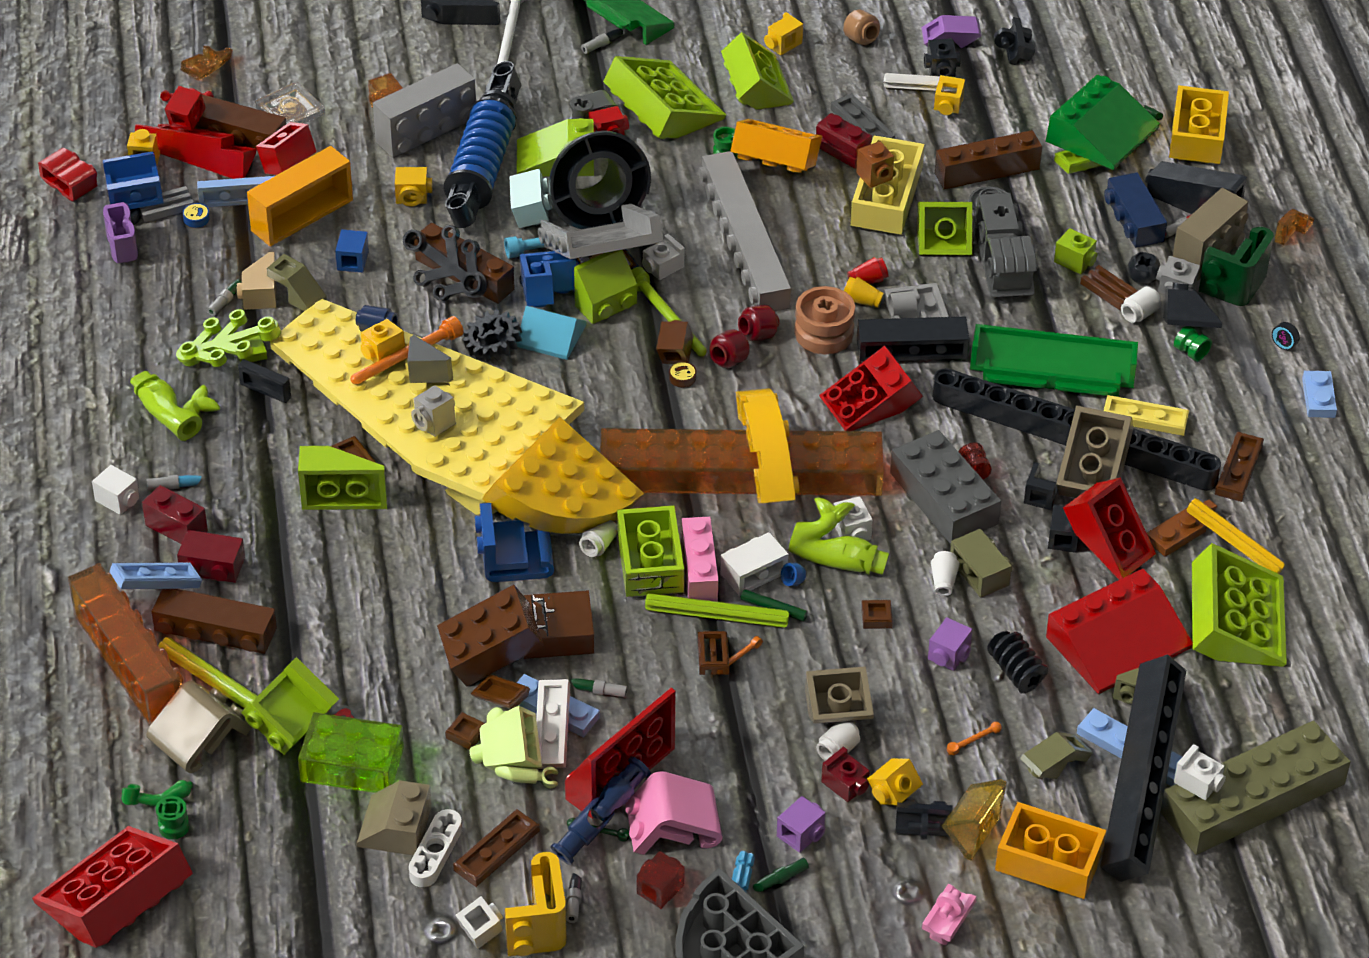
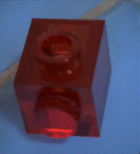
M659 851L652 859L644 862L640 872L637 874V894L662 909L684 886L685 866L676 858L669 857Z

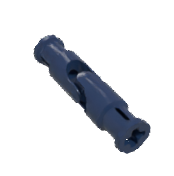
M631 756L628 759L629 764L618 776L614 775L604 786L599 797L593 799L568 826V832L558 843H553L550 846L552 852L561 861L571 865L574 862L573 857L584 845L588 846L613 818V811L625 805L635 794L634 789L644 778H648L652 774L642 761ZM589 811H591V815L595 819L603 821L596 828L588 822Z

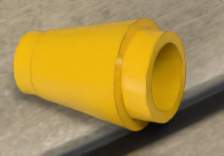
M849 277L844 291L853 298L854 303L875 306L877 308L884 295L883 292H880L859 277L856 279Z

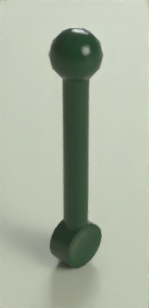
M575 818L568 819L567 827L574 821ZM604 828L600 832L616 836L622 842L629 839V830L626 828L619 830Z

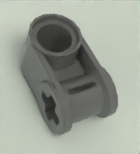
M604 90L577 96L570 101V108L572 110L570 119H589V112L617 105Z

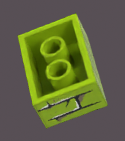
M675 506L617 510V535L626 597L645 596L649 593H683L684 565Z

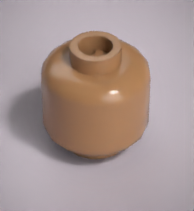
M859 9L854 10L847 16L843 30L850 40L860 45H869L878 37L880 23L874 15Z

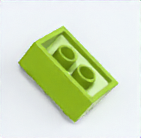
M743 32L721 51L725 61L723 64L729 71V80L735 87L737 92L735 95L740 103L743 105L748 104L755 110L791 105L794 102L776 55Z

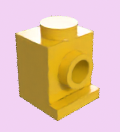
M785 12L781 20L768 26V34L764 37L766 46L779 55H783L802 44L803 23Z
M940 75L935 92L934 110H938L943 115L959 114L961 103L964 99L965 79ZM944 86L957 88V92L944 91Z
M139 129L134 133L131 132L127 144L128 156L154 152L157 165L160 150H158L156 134H151L145 129Z

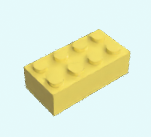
M874 135L871 144L881 141L894 155L893 179L869 188L860 177L852 200L850 226L902 235L923 168L924 144Z

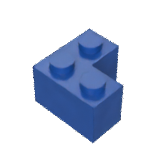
M555 251L520 254L521 282L527 306L545 307L547 304H554L553 292L568 293L571 290H575V258L569 259Z

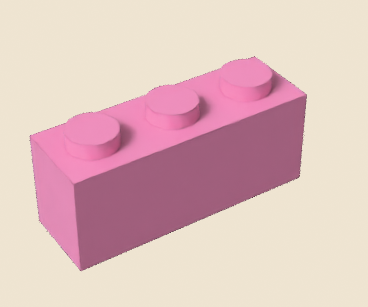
M682 518L681 543L688 598L718 602V574L711 518Z

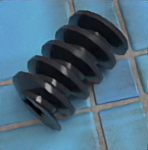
M1002 631L994 635L987 646L988 653L993 656V659L999 664L1009 680H1012L1013 685L1018 688L1020 694L1034 690L1048 674V667L1042 664L1039 656H1035V651L1029 648L1028 642L1023 640L1021 633Z

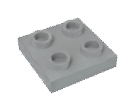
M937 283L884 289V299L891 318L949 317Z

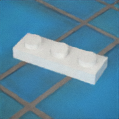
M568 679L539 680L536 721L542 767L538 769H545L550 766L566 768L571 685Z

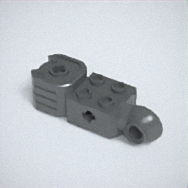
M986 186L976 189L970 195L969 202H972V209L975 215V235L983 269H985L990 297L1034 295L1033 273L1037 271L1036 254L1032 238L1030 236H1022V223L1017 221V203L1012 202L1011 193H1007L998 187Z

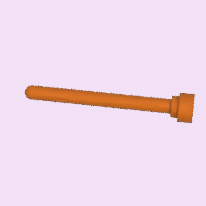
M451 316L442 321L438 330L421 339L431 346L443 339L455 340L463 335V326L455 316ZM409 345L356 372L350 378L351 383L355 385L360 384L407 359Z

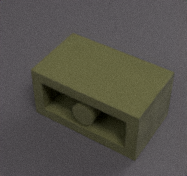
M981 529L951 541L950 552L957 556L959 573L980 598L1010 585L1012 572L1010 560L1001 554L996 548L995 542L990 537L988 538Z

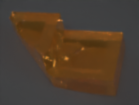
M203 46V54H198L181 61L180 70L196 80H200L225 64L232 57L233 49L225 48L222 51H215L210 46Z
M1291 209L1278 221L1274 242L1284 245L1294 231L1305 234L1315 219L1307 214Z

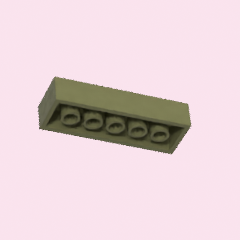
M1313 720L1221 763L1224 765L1223 775L1226 776L1225 782L1218 792L1213 791L1206 800L1177 784L1165 789L1160 813L1194 854L1198 855L1345 785L1351 761Z

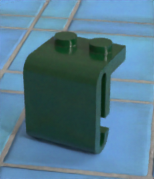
M1265 227L1251 229L1249 239H1244L1234 255L1209 246L1204 254L1198 292L1236 306L1249 304L1267 277L1274 233Z

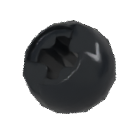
M1139 252L1132 256L1128 263L1129 277L1136 283L1149 285L1156 281L1160 262L1151 253Z

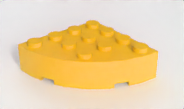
M559 417L493 483L482 500L486 503H491V507L512 520L517 518L529 523L531 528L546 532L568 534L584 533L609 520L616 521L617 510L631 509L644 493L566 421Z

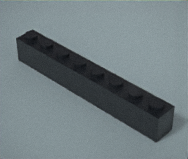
M1168 654L1141 663L1139 666L1100 865L1101 868L1119 882L1147 875L1150 871L1187 671Z

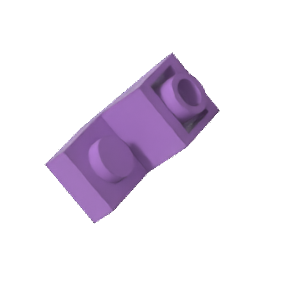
M941 15L921 27L924 44L927 47L928 40L951 38L963 48L982 36L979 19L975 16Z

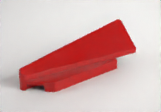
M141 124L135 125V131L145 129L151 134H156L160 154L232 179L245 178L256 155V148L234 146V134L196 128L193 131H189L170 124H158V127Z

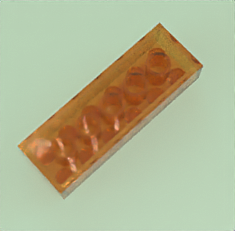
M98 563L68 576L74 615L150 726L181 687V684L184 683L183 677L177 667L172 668L170 665V659L166 650L163 647L159 649L156 645V638L150 628L145 629L138 610L131 609L126 593L123 590H118L117 583L110 572L106 573L102 565Z

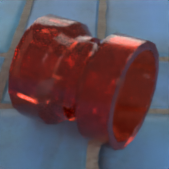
M975 442L960 448L958 452L983 480L991 474L992 467L986 458L984 447L980 443Z

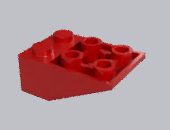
M885 346L819 395L846 433L898 415L923 397Z

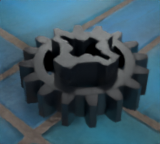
M495 310L493 315L486 311L484 313L485 317L475 316V323H467L469 330H463L465 337L463 338V343L469 355H475L476 360L485 357L486 362H489L491 357H495L498 361L501 358L500 355L505 354L509 356V350L517 349L516 342L522 341L520 324L515 316L510 317L508 311L500 315L499 310Z

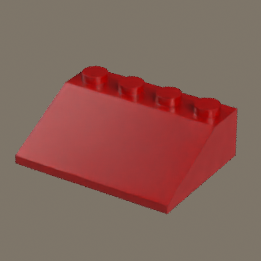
M1140 569L1050 613L1048 616L1046 638L1097 694L1115 687L1117 675L1137 669L1141 663L1167 654L1173 658L1193 648L1192 640L1161 586L1144 569Z
M673 688L667 690L572 771L565 780V800L580 811H583L593 799L599 797L614 775L618 776L629 764L628 759L631 756L642 761L651 770L675 749L676 690ZM589 811L588 817L593 819L594 817L591 815V811Z
M127 826L32 899L36 905L79 941L97 948L108 943L112 936L123 927L134 923L136 917L145 910L156 906L160 899L171 890L181 887L184 880L190 877L193 872L178 843Z

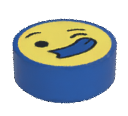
M200 203L186 206L183 210L184 223L194 228L206 225L210 220L208 207Z

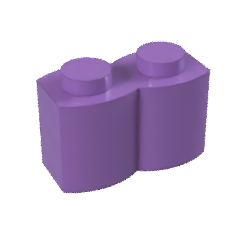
M124 202L105 205L103 209L104 222L113 260L116 263L136 260L138 250L129 207Z

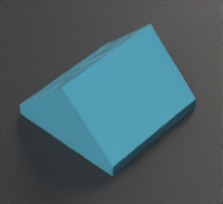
M526 306L521 323L522 341L516 343L519 348L567 360L586 327L587 321Z

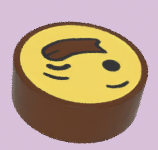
M688 362L673 364L669 369L671 384L680 388L693 385L696 381L695 366Z

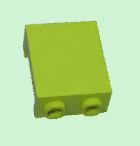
M296 657L281 674L244 708L241 714L245 716L247 723L252 728L258 729L267 738L271 747L285 755L335 705L339 698Z

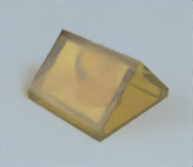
M1002 779L971 784L942 825L964 857L972 861L1000 820L1007 783Z

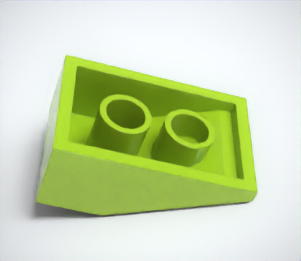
M567 119L518 138L517 174L540 169L542 177H550L551 169L560 150L571 140L594 132L593 119ZM594 160L584 165L578 176H594Z
M300 446L298 476L302 510L387 509L385 467L383 465L331 446Z

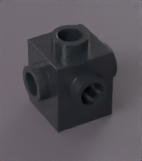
M953 39L928 40L927 53H924V68H929L930 76L955 77L956 67H960L961 58L960 52L955 51Z

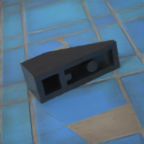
M421 0L422 18L443 25H499L500 3L493 0Z

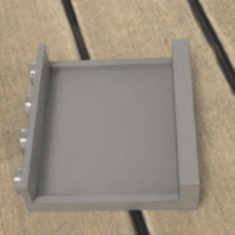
M633 204L621 206L623 222L569 232L546 220H540L541 228H538L541 244L544 243V247L569 259L663 242L660 215Z

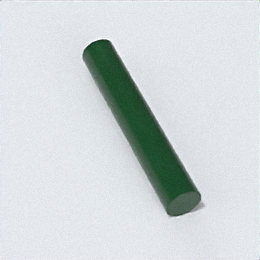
M746 589L741 594L742 601L764 608L787 610L789 617L803 622L807 618V610Z

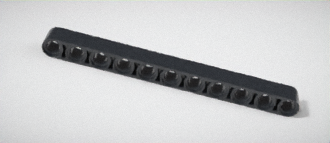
M940 369L934 375L932 397L936 403L1066 446L1075 409L952 369ZM1133 429L1125 465L1187 486L1209 491L1215 489L1218 484L1221 460L1214 454Z

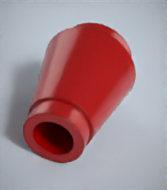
M873 257L847 272L848 279L849 277L855 279L859 277L868 284L883 282L884 278L889 277L882 257L877 259Z

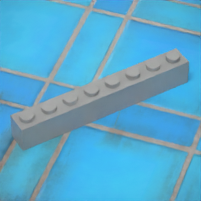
M729 151L702 156L699 178L701 183L705 182L707 198L713 201L714 215L720 218L721 232L727 235L728 249L734 252L736 268H741L743 285H748L750 302L752 304L755 303L756 306L769 305L774 311L790 308L791 287L733 152Z

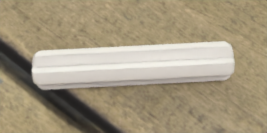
M885 73L884 87L936 91L940 76ZM944 86V91L957 92V88Z

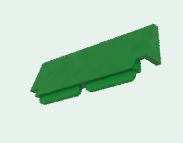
M584 0L587 2L588 8L618 28H626L632 31L642 26L643 44L645 45L674 29L675 22L641 0Z
M976 324L970 370L983 371L982 379L992 383L1119 397L1120 387L1134 388L1138 342Z

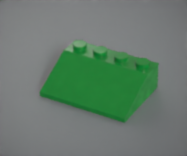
M1096 75L1050 116L1045 142L1114 170L1159 128L1160 123L1120 83L1112 81L1107 76Z

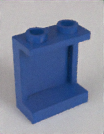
M154 152L103 160L110 204L124 202L129 209L164 204Z

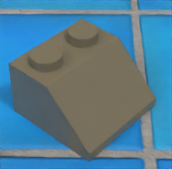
M866 666L806 671L805 696L808 715L813 724L874 719Z
M399 780L371 795L357 840V847L414 855L423 839L431 811L430 785Z

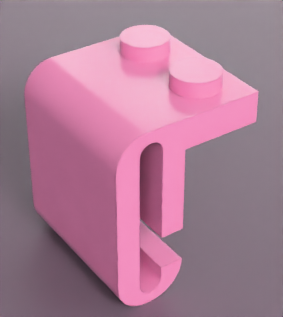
M655 772L647 778L626 803L625 810L628 814L630 827L629 835L632 839L633 852L644 855L660 837L689 845L694 840L693 833H697L701 848H712L722 841L714 789L708 783L668 772Z

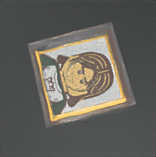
M297 81L255 100L256 109L286 117V124L289 122L306 124L325 115V107Z

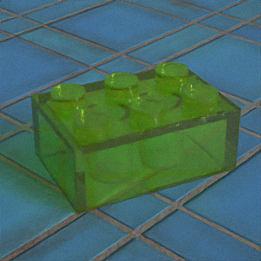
M313 712L298 758L301 782L373 793L392 785L404 750L402 725Z

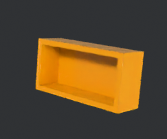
M329 146L247 191L251 231L271 247L353 201L350 161L332 146Z

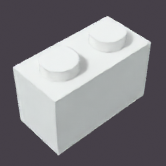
M768 532L721 554L720 574L740 596L744 589L751 591L780 577L782 567L788 563V553Z

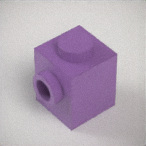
M946 617L929 640L928 660L954 671L960 662L967 660L970 654L972 628Z
M801 796L777 817V837L801 853L809 844L817 842L825 832V812L818 804L811 803Z

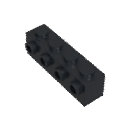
M966 316L858 319L857 346L859 362H864L884 346L896 361L968 359L970 338Z

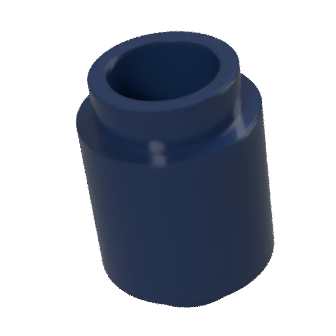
M364 305L361 310L357 311L355 322L361 332L386 319L398 326V314L392 312L389 308Z

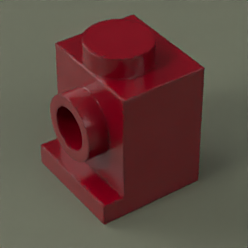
M844 746L822 763L821 782L846 802L851 801L857 795H862L868 789L870 784L867 778L870 776V770L848 754V749Z

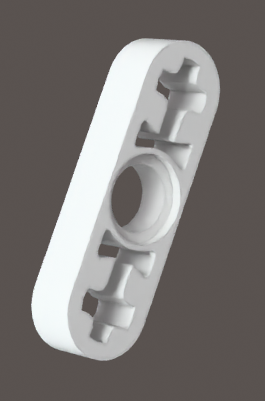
M445 809L438 812L432 820L409 863V878L415 886L428 887L436 882L462 832V820L458 812ZM448 825V827H447L446 830H445V835H444V834H443V826ZM436 843L444 847L442 851L437 853L430 852L427 849L428 846ZM427 861L428 871H424L422 874H419L418 872H422L424 870Z

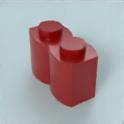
M61 148L38 162L40 177L51 187L57 188L63 196L71 201H75L98 186L96 169L91 164L81 161L75 152L69 151L66 148Z

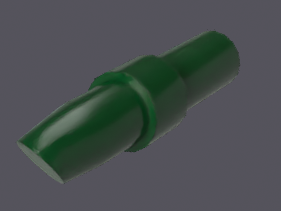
M803 857L785 867L782 866L753 885V889L757 892H762L777 884L781 885L789 881L791 877L809 869V864Z

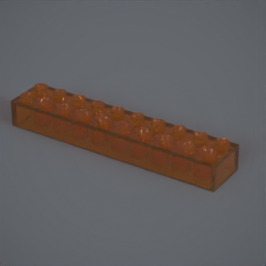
M601 428L600 453L643 493L757 494L753 469H759L756 452H750L746 430ZM789 431V437L786 438L793 477L797 476L799 482V493L795 495L882 496L884 475L882 432Z

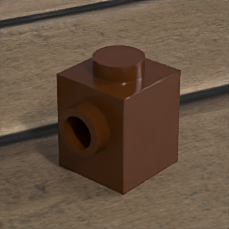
M673 320L671 322L661 321L656 349L662 364L689 363L694 336L688 322Z

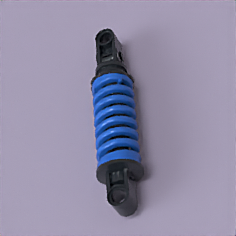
M510 61L500 62L493 67L485 93L480 100L472 104L463 137L460 140L450 173L444 182L443 189L448 198L445 205L454 226L457 228L471 226L476 220L478 210L487 206L491 201L494 183L500 171L512 131L517 124L515 104L522 85L514 64Z

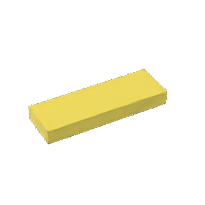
M1107 395L1104 407L1106 412L1132 416L1134 427L1182 436L1185 434L1189 410Z

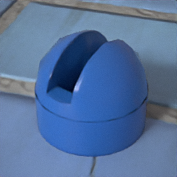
M786 563L781 569L782 582L786 586L802 584L806 579L805 568L798 563Z

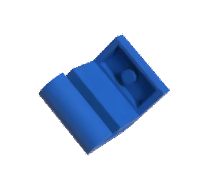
M480 503V515L475 516L476 533H481V537H477L478 554H483L486 579L491 582H506L550 577L554 573L550 532L540 530L525 532L524 522L521 520L493 522L491 503Z

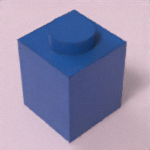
M341 229L335 250L338 271L364 272L369 253L367 232Z

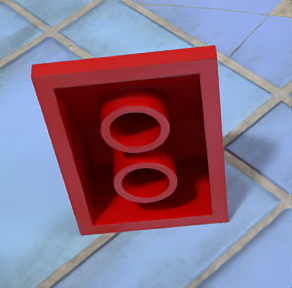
M1121 477L1094 484L1063 507L1074 533L1119 580L1131 574L1156 554Z

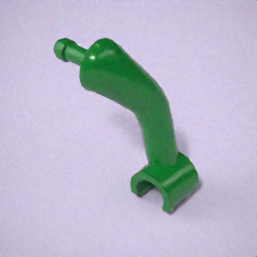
M179 780L163 793L155 795L141 793L139 785L130 784L122 789L121 800L125 805L144 804L156 807L157 803L165 797L176 796L181 799L188 797L193 783L191 781Z

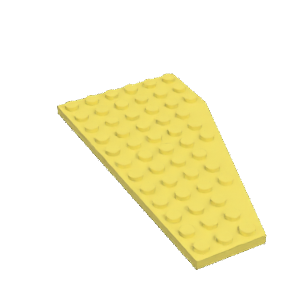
M324 299L317 301L313 306L305 310L281 330L278 338L270 341L271 349L289 365L293 363L313 381V385L336 405L340 404L362 424V428L385 448L390 447L409 463L414 473L482 502H485L482 498L493 483L559 417L570 424L584 411V402L436 343L432 346L451 357L453 380L450 382L410 383L407 358L360 384H352L350 381L351 376L374 364V362L366 359L361 352V331L355 322L357 312ZM404 331L406 347L409 345L410 337L413 334ZM434 385L454 397L456 424L436 437L427 431H421L417 428L411 416L412 410L415 409L413 398Z

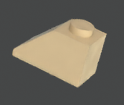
M274 252L267 253L242 271V283H237L238 299H243L244 310L276 308V281L267 276V267L275 262Z

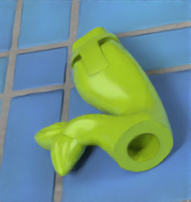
M143 371L130 380V383L134 386V393L139 397L145 408L181 441L194 437L202 427V419L198 415L200 411L220 410L218 403L208 398V389L205 385L199 387L183 408L177 406V398L173 388L156 374L151 375L148 371Z
M815 498L814 500L821 518L814 522H797L791 536L788 551L820 565L854 572L866 571V574L875 572L883 575L889 553L877 550V545H872L867 540L855 536L821 539L848 515L855 504L843 502L832 505L831 502L824 498Z

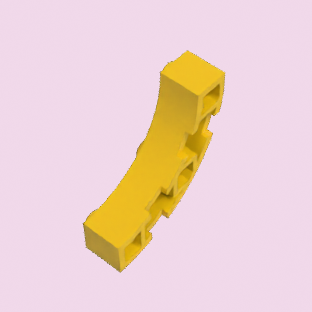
M769 388L736 391L738 419L742 422L743 426L747 427L746 436L750 452H756L759 469H753L758 503L795 500V494L799 493L798 477H793L786 438L789 437L788 420L782 419L777 393H773Z

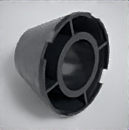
M612 131L591 132L568 142L560 150L549 177V195L554 209L567 224L581 230L623 222L621 206L633 204L640 207L646 194H649L651 186V169L644 152L630 138ZM597 158H608L606 173L597 184L585 189L576 188L578 173L584 165Z

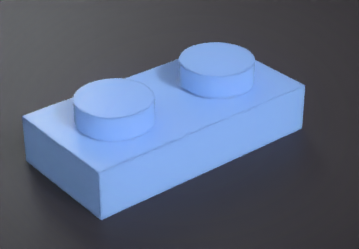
M1304 371L1302 381L1307 416L1335 418L1337 407L1331 371Z

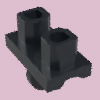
M1013 17L1010 29L1001 28L994 34V43L997 47L1006 49L1009 64L1016 65L1019 59L1026 61L1032 59L1035 53V45L1029 44L1032 39V30L1022 27L1020 18Z
M905 799L902 803L897 802L895 834L920 835V840H927V835L951 836L953 805H947L945 801L918 804L912 799Z

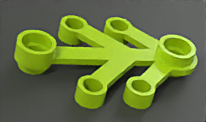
M237 309L229 314L231 322L222 331L218 318L212 317L205 320L203 323L205 330L193 342L183 343L177 350L176 356L185 366H193L203 361L210 363L213 367H219L227 361L224 352L237 355L241 359L252 355L253 349L250 342L243 340L260 336V339L263 341H272L280 336L281 330L278 322L268 316L260 319L258 326L234 333L247 322L244 310ZM219 333L213 340L208 341L213 335Z

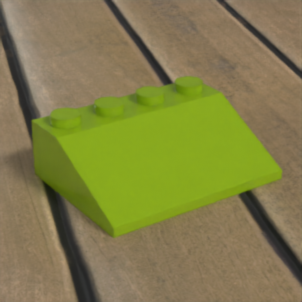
M615 56L603 81L611 89V93L619 97L624 102L625 107L632 110L638 116L639 121L646 124L652 130L653 135L660 139L679 138L724 120L726 114L670 60Z
M1211 543L1192 561L1193 650L1217 661L1284 667L1287 664L1283 576Z

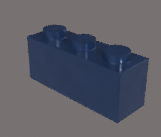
M1138 172L1109 178L1107 189L1104 191L1105 201L1108 205H1111L1116 220L1122 224L1126 238H1130L1135 248L1163 243L1165 241L1167 221Z

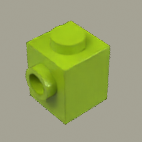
M1069 228L1056 242L1054 262L1082 274L1088 266L1092 267L1097 259L1098 253L1095 252L1097 240Z

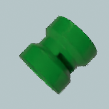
M721 127L715 130L713 135L715 144L713 154L731 151L735 133L734 128ZM733 153L735 159H737L738 153Z
M1184 326L1174 340V347L1180 352H1187L1188 357L1195 362L1201 361L1208 354L1212 346V340L1205 335H1199L1197 329L1192 326Z
M176 796L161 799L155 808L160 834L172 840L183 837L189 830L186 803L183 799Z

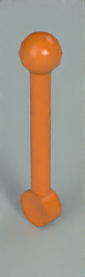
M755 636L749 645L729 658V666L753 648H759L763 640L759 636ZM717 670V674H723V670Z
M993 722L989 728L959 743L950 742L947 745V752L950 755H956L960 748L992 732L999 733L1002 726L999 722Z

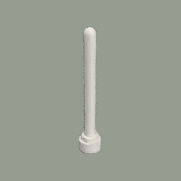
M510 0L511 3L498 63L508 61L520 4L525 0Z

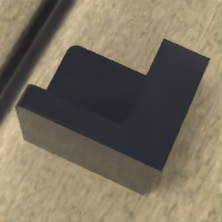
M1034 462L1026 482L1024 504L1051 510L1058 492L1057 482L1038 478L1040 463Z

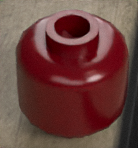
M769 305L747 307L738 318L739 331L749 341L771 339L775 336L780 324L778 315Z
M735 329L727 330L715 336L710 343V356L722 368H732L748 358L750 353L747 338L743 333Z

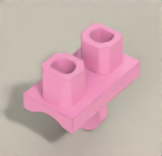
M948 884L938 896L935 905L923 921L922 929L930 933L932 940L947 945L976 903V896L962 893L954 886Z

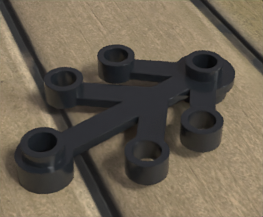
M446 225L442 229L447 257L427 243L423 232L411 229L404 234L403 245L407 250L413 252L421 251L441 266V268L428 271H416L413 276L415 284L426 287L431 281L455 276L461 281L448 286L443 284L436 285L433 289L435 299L446 301L450 296L465 293L472 298H478L486 292L488 281L486 276L478 271L476 257L480 246L477 241L467 239L462 243L461 250L466 256L467 271L460 267L457 247L460 230L456 226ZM453 229L454 234L449 238L448 232ZM419 237V243L416 246L415 239ZM472 243L473 250L468 252V246ZM425 274V280L421 283L420 276ZM478 280V286L474 289L473 283ZM444 288L445 293L440 297L439 292Z

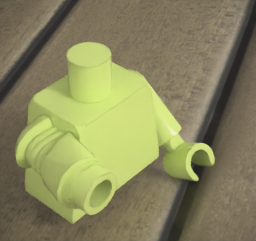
M521 706L514 707L509 711H503L499 707L490 710L487 715V723L483 724L480 728L481 744L470 748L472 761L475 764L483 762L484 766L495 771L498 777L512 782L536 784L537 781H542L545 787L555 788L558 782L547 781L545 777L548 774L557 775V769L550 766L546 767L542 772L537 770L542 767L536 713Z

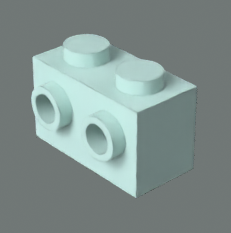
M540 169L510 176L511 210L518 228L538 225L541 223L540 220L549 221L548 210L552 209L551 200L548 195L549 181L548 178L543 179Z

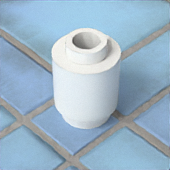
M1143 287L1124 300V304L1121 306L1122 315L1131 323L1141 322L1160 309L1161 298L1159 293L1150 287Z
M851 721L836 722L819 738V743L816 746L818 754L826 761L843 746L848 749L849 753L860 742L859 729Z

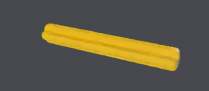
M1195 498L1190 502L1187 507V512L1258 565L1278 574L1282 572L1285 567L1283 561L1199 499Z

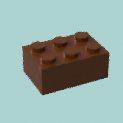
M515 585L500 591L437 625L450 669L466 687L544 646L530 603Z

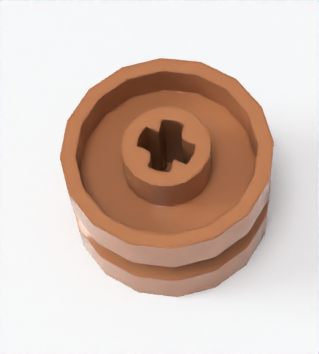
M828 286L814 287L803 292L796 303L795 337L797 342L804 349L817 354H834L846 349L852 343L854 336L856 307L853 298L843 290Z

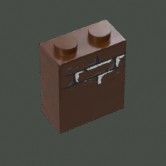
M589 590L523 595L530 603L544 644L543 647L524 656V659L594 654V629Z

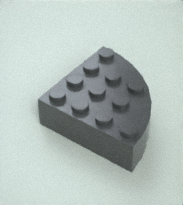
M718 868L702 881L693 893V898L681 914L676 934V958H804V945L725 872Z

